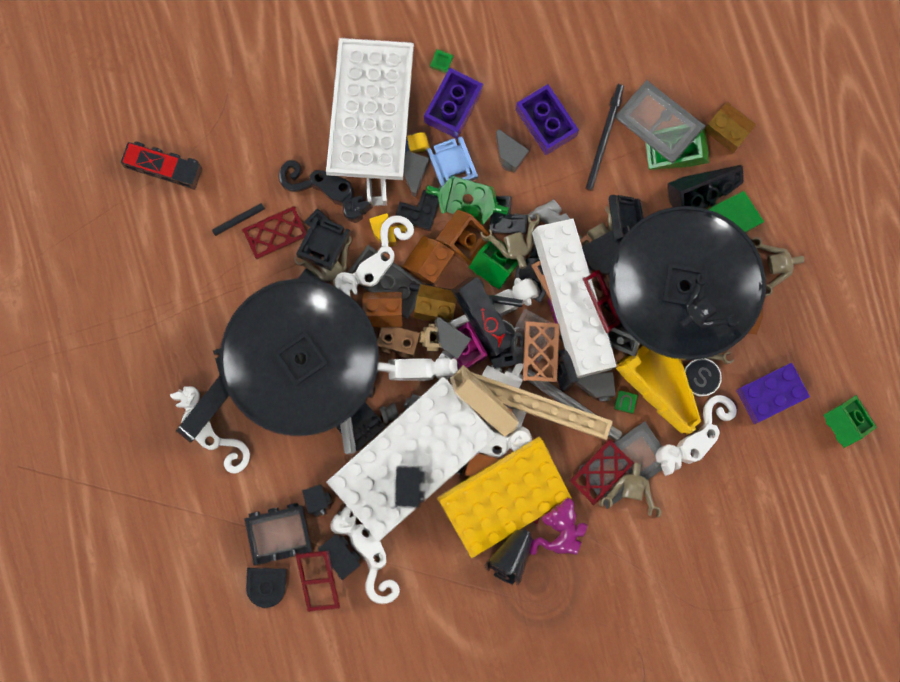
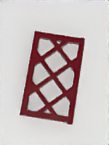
M295 206L242 229L256 260L303 239L307 234ZM293 212V222L282 219L285 214ZM272 220L278 221L274 230L264 227L267 222ZM281 222L291 225L288 235L277 232ZM294 227L301 229L303 234L291 237ZM254 228L260 229L256 239L250 237L247 231ZM263 230L273 233L269 243L259 240ZM276 235L286 238L285 242L277 246L272 245ZM260 243L268 247L266 251L258 254L256 246Z
M609 439L569 481L594 506L627 472L634 462ZM610 445L614 449V456H603V451ZM596 459H600V471H589V466ZM603 459H614V471L603 470ZM618 459H624L628 464L623 470L618 471ZM581 474H586V485L580 486L576 482ZM589 474H600V485H589ZM604 474H614V479L608 485H604ZM590 488H600V494L595 499L590 496Z

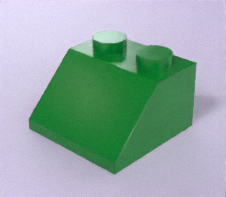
M488 241L478 251L468 268L473 270L476 275L488 281L491 286L500 290L519 264L517 259H507L491 241Z
M857 395L823 415L826 424L832 429L836 435V440L843 448L861 440L877 428Z

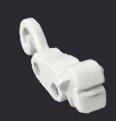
M392 216L385 220L380 231L382 243L380 250L359 264L355 273H339L335 278L336 288L351 297V291H353L354 295H357L358 285L366 287L375 286L392 265L395 257L394 251L388 245L389 227L394 223L403 224L407 228L406 233H402L397 227L394 229V234L400 240H408L414 233L413 224L402 216ZM384 253H388L390 255V259L388 261H383L381 259V256ZM367 275L374 276V280L371 283L365 281Z
M516 278L513 290L507 289L495 296L521 299L526 306H530L531 299L539 297L541 292L534 280L528 278L521 281L520 278ZM496 303L493 305L501 316L518 308L516 306ZM463 315L448 324L458 329L469 321L466 315Z
M441 353L435 362L432 359L425 358L388 360V363L378 362L377 371L389 372V380L429 381L433 380L435 376L439 380L443 377L448 380L458 371L455 358L450 359Z
M192 386L184 387L183 391L179 389L178 392L170 394L173 400L181 401L175 405L176 407L186 409L182 422L200 401L201 394L199 390ZM210 421L195 438L202 447L208 450H215L219 445L239 448L243 453V459L239 465H231V461L238 458L236 453L229 454L224 460V467L230 473L241 472L249 463L250 452L248 447L237 439L219 438L214 433ZM209 436L214 438V443L210 446L205 443V439Z
M723 395L711 397L704 405V424L697 432L680 440L677 446L665 445L658 448L656 460L658 463H661L665 476L672 474L674 470L680 469L681 461L687 464L699 461L718 440L720 434L718 427L712 424L713 406L716 403L724 404L728 408V413L724 412L723 407H719L716 409V414L721 420L730 421L737 414L736 405L730 398Z
M518 427L514 432L504 437L498 430L490 428L496 437L479 452L490 457L500 458L510 448L516 451L531 442V433L525 427ZM498 445L501 447V449L496 450L494 449V446Z
M346 505L342 511H339L333 517L330 525L331 530L338 535H347L352 548L367 562L370 569L365 584L368 597L378 604L392 602L398 597L400 591L395 581L385 580L379 585L378 589L381 592L385 591L387 587L391 588L392 592L388 596H379L374 591L377 570L386 564V553L381 542H378L363 524L356 525L357 517L355 514L350 517L351 510ZM362 530L368 532V537L362 535ZM374 555H377L379 557V563L374 561Z

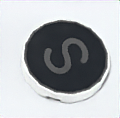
M706 358L693 360L685 367V373L693 395L698 397L708 396L719 388L721 372L713 361Z

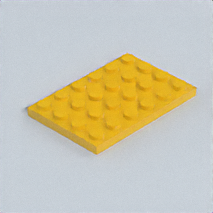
M538 437L437 498L467 552L473 558L512 535L516 530H520L550 512L555 506L562 504L566 498L571 499V496L542 439Z

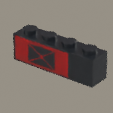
M137 141L127 143L120 162L126 169L194 190L202 172L201 165L195 159L188 158V160H185L176 153L171 152L169 155L163 153V150L152 147L150 149Z

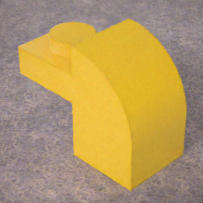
M388 213L369 219L374 237L379 243H381V227L384 221L389 218ZM403 224L389 227V247L397 246L395 239L397 237L394 234L395 228L398 227L402 233H406L407 228Z

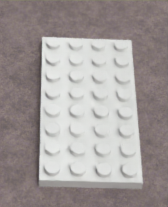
M339 38L326 175L403 180L413 43Z
M443 377L331 477L327 483L379 542L416 509L395 507L396 466H423L422 471L426 472L425 483H422V491H425L426 500L490 443L496 435L472 407L454 392L453 386Z

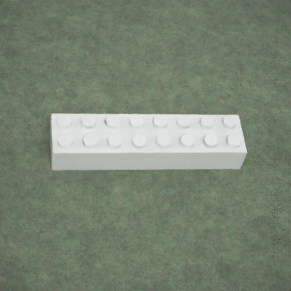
M574 218L537 226L532 232L533 239L551 295L565 350L572 359L577 378L615 368L617 365L608 334L604 330L582 279L590 275ZM590 279V280H588V281H589V284H590V286H591V288H592V291H593V293H594V295H595V298H596V300H597L596 293H595V290H594V287H593V283H592V280Z

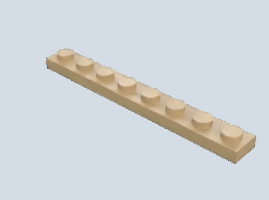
M472 373L508 407L607 440L613 422L611 420Z

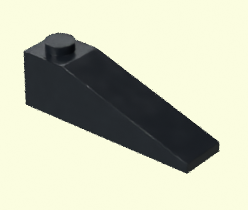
M737 165L684 176L667 183L668 199L672 207L690 206L703 209L709 206L713 207L717 204L716 200L723 195L727 196L744 183L743 166Z

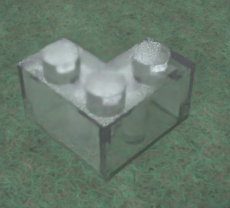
M524 309L515 326V330L525 334V321L551 322ZM529 326V336L533 338L539 331L535 326ZM548 327L544 332L552 339L554 337V327ZM542 334L534 341L540 349L548 343ZM532 344L528 347V356L531 359L538 353ZM540 354L534 361L540 363L543 358Z

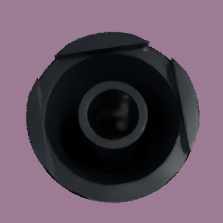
M525 529L516 530L485 564V568L488 571L490 569L495 571L494 576L511 585L516 582V586H519L533 541L531 533Z

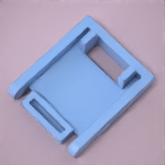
M462 136L458 137L459 146H457L454 138L435 145L434 151L436 154L434 155L431 148L427 149L441 187L451 175L454 176L462 172L466 173V177H463V179L472 181L478 178Z

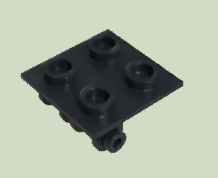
M365 402L351 417L356 451L361 449L386 427ZM339 425L336 428L341 433V427Z

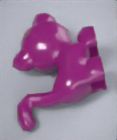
M566 498L562 504H558L541 518L543 523L561 532L559 537L552 543L541 537L533 539L529 552L531 555L537 553L539 545L557 554L571 553L577 555L581 545L577 538L578 536L584 537L588 524L579 523L577 526L575 525L577 515L574 511V503L570 498Z

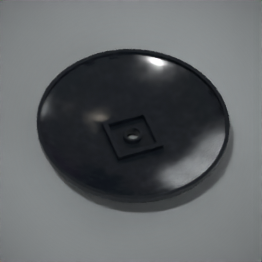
M682 206L655 212L642 219L627 232L612 259L609 289L612 304L620 322L636 341L649 350L665 357L680 360H698L725 352L749 333L763 307L766 281L761 257L751 239L738 225L711 210ZM704 273L699 277L700 282H706L707 280L708 282L705 286H702L694 303L706 297L716 310V314L707 321L727 319L730 315L734 314L730 318V322L735 324L739 321L735 327L730 328L727 325L701 328L693 322L684 329L680 326L679 322L688 316L686 313V303L697 285L695 280L699 274ZM680 282H687L690 286L689 290H681Z
M312 279L282 280L253 293L232 315L224 331L220 348L221 375L226 390L234 404L255 424L266 430L287 436L320 434L341 425L352 417L366 401L372 390L379 362L378 344L374 329L359 304L335 286ZM298 354L306 355V362L304 364L296 363L295 358Z

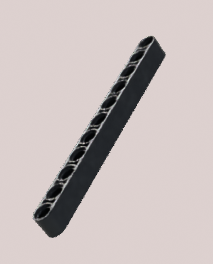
M307 268L298 277V279L321 281L319 277ZM221 374L176 429V432L190 443L193 442L229 397Z

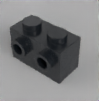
M396 466L395 507L419 508L421 503L425 502V491H422V483H425L426 472L422 471L423 466Z
M322 485L302 490L309 514H314L316 517L327 514L326 510L330 509L329 505L332 504L330 493L328 491L325 492Z
M335 534L320 546L318 551L329 552L333 570L341 580H344L361 566L359 563L361 558L355 551L350 552L347 548L349 543L343 535L339 537Z

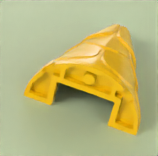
M640 345L635 357L626 354L616 363V369L622 377L649 404L657 409L658 414L681 434L686 433L688 435L696 430V426L701 422L680 359L662 356Z

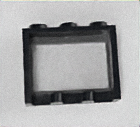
M298 503L289 504L287 509L279 510V507L268 509V513L260 515V512L248 514L249 518H244L254 565L294 557L296 553L313 552L304 506H299Z

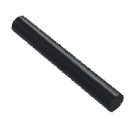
M260 203L212 229V232L217 236L265 210V208Z

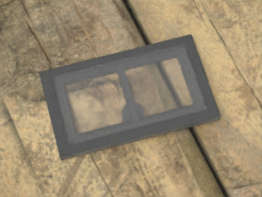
M648 80L643 83L615 116L617 120L672 164L705 128L704 124Z
M645 421L614 442L631 461L642 464L640 476L646 480H649L662 470L661 463H658L656 460V452L662 445ZM608 446L603 451V456H614V449ZM596 459L589 466V471H600V459ZM603 459L604 471H614V459ZM618 459V471L623 470L628 464L624 459ZM634 464L627 470V472L624 475L632 474ZM589 474V484L600 485V474ZM604 474V485H608L614 479V474ZM616 483L607 491V493L603 497L608 496V494L612 491ZM624 484L612 499V505L623 498ZM593 488L596 494L599 495L600 488ZM605 499L603 504L608 509V501Z

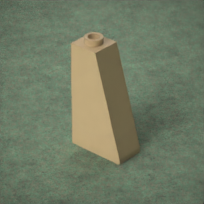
M463 365L450 378L454 392L504 437L514 432L519 424L516 416Z

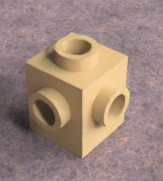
M428 324V327H423V331H420L419 342L422 343L423 347H427V351L439 350L435 324ZM430 334L435 335L434 341H430Z

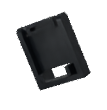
M612 194L608 200L614 239L622 241L627 232L644 219L641 200Z
M316 216L296 255L300 259L332 271L351 234V230L346 229L344 232L343 226L323 219L320 226H318L320 218ZM312 251L324 256V261L309 255Z

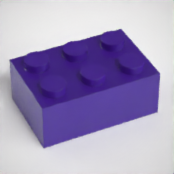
M449 68L424 115V123L458 139L483 91V84Z
M549 84L516 103L515 111L545 156L577 137L579 129Z
M792 363L736 390L754 425L810 397Z

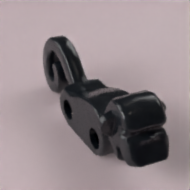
M289 160L279 170V181L284 189L290 192H301L309 188L317 189L334 204L343 206L344 216L350 222H359L363 219V214L366 215L373 208L371 203L364 201L362 196L354 197L353 187L344 178L326 175L324 170H315L310 174V180L291 184L287 182L286 174L290 168H293L294 172L290 174L292 180L298 179L302 172L300 164L297 161Z

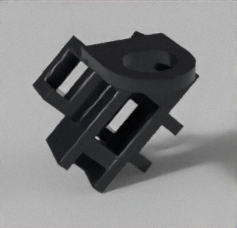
M521 332L513 333L511 347H508L497 356H489L494 369L524 362V336ZM517 336L520 338V345L518 347L515 343Z

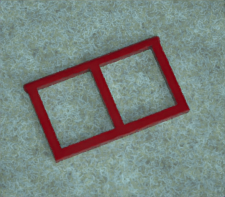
M596 270L582 279L606 333H609L610 330L621 322L614 310L610 293L601 272ZM597 276L605 295L599 301L596 300L588 281ZM606 301L616 320L609 326L599 305Z
M329 552L296 553L308 612L339 609L340 603ZM324 556L328 578L306 580L301 558ZM330 583L334 604L311 606L307 585Z

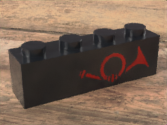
M470 277L451 289L488 356H497L511 346L512 334L504 326L502 316L495 310L494 302L486 294L484 284L480 279Z

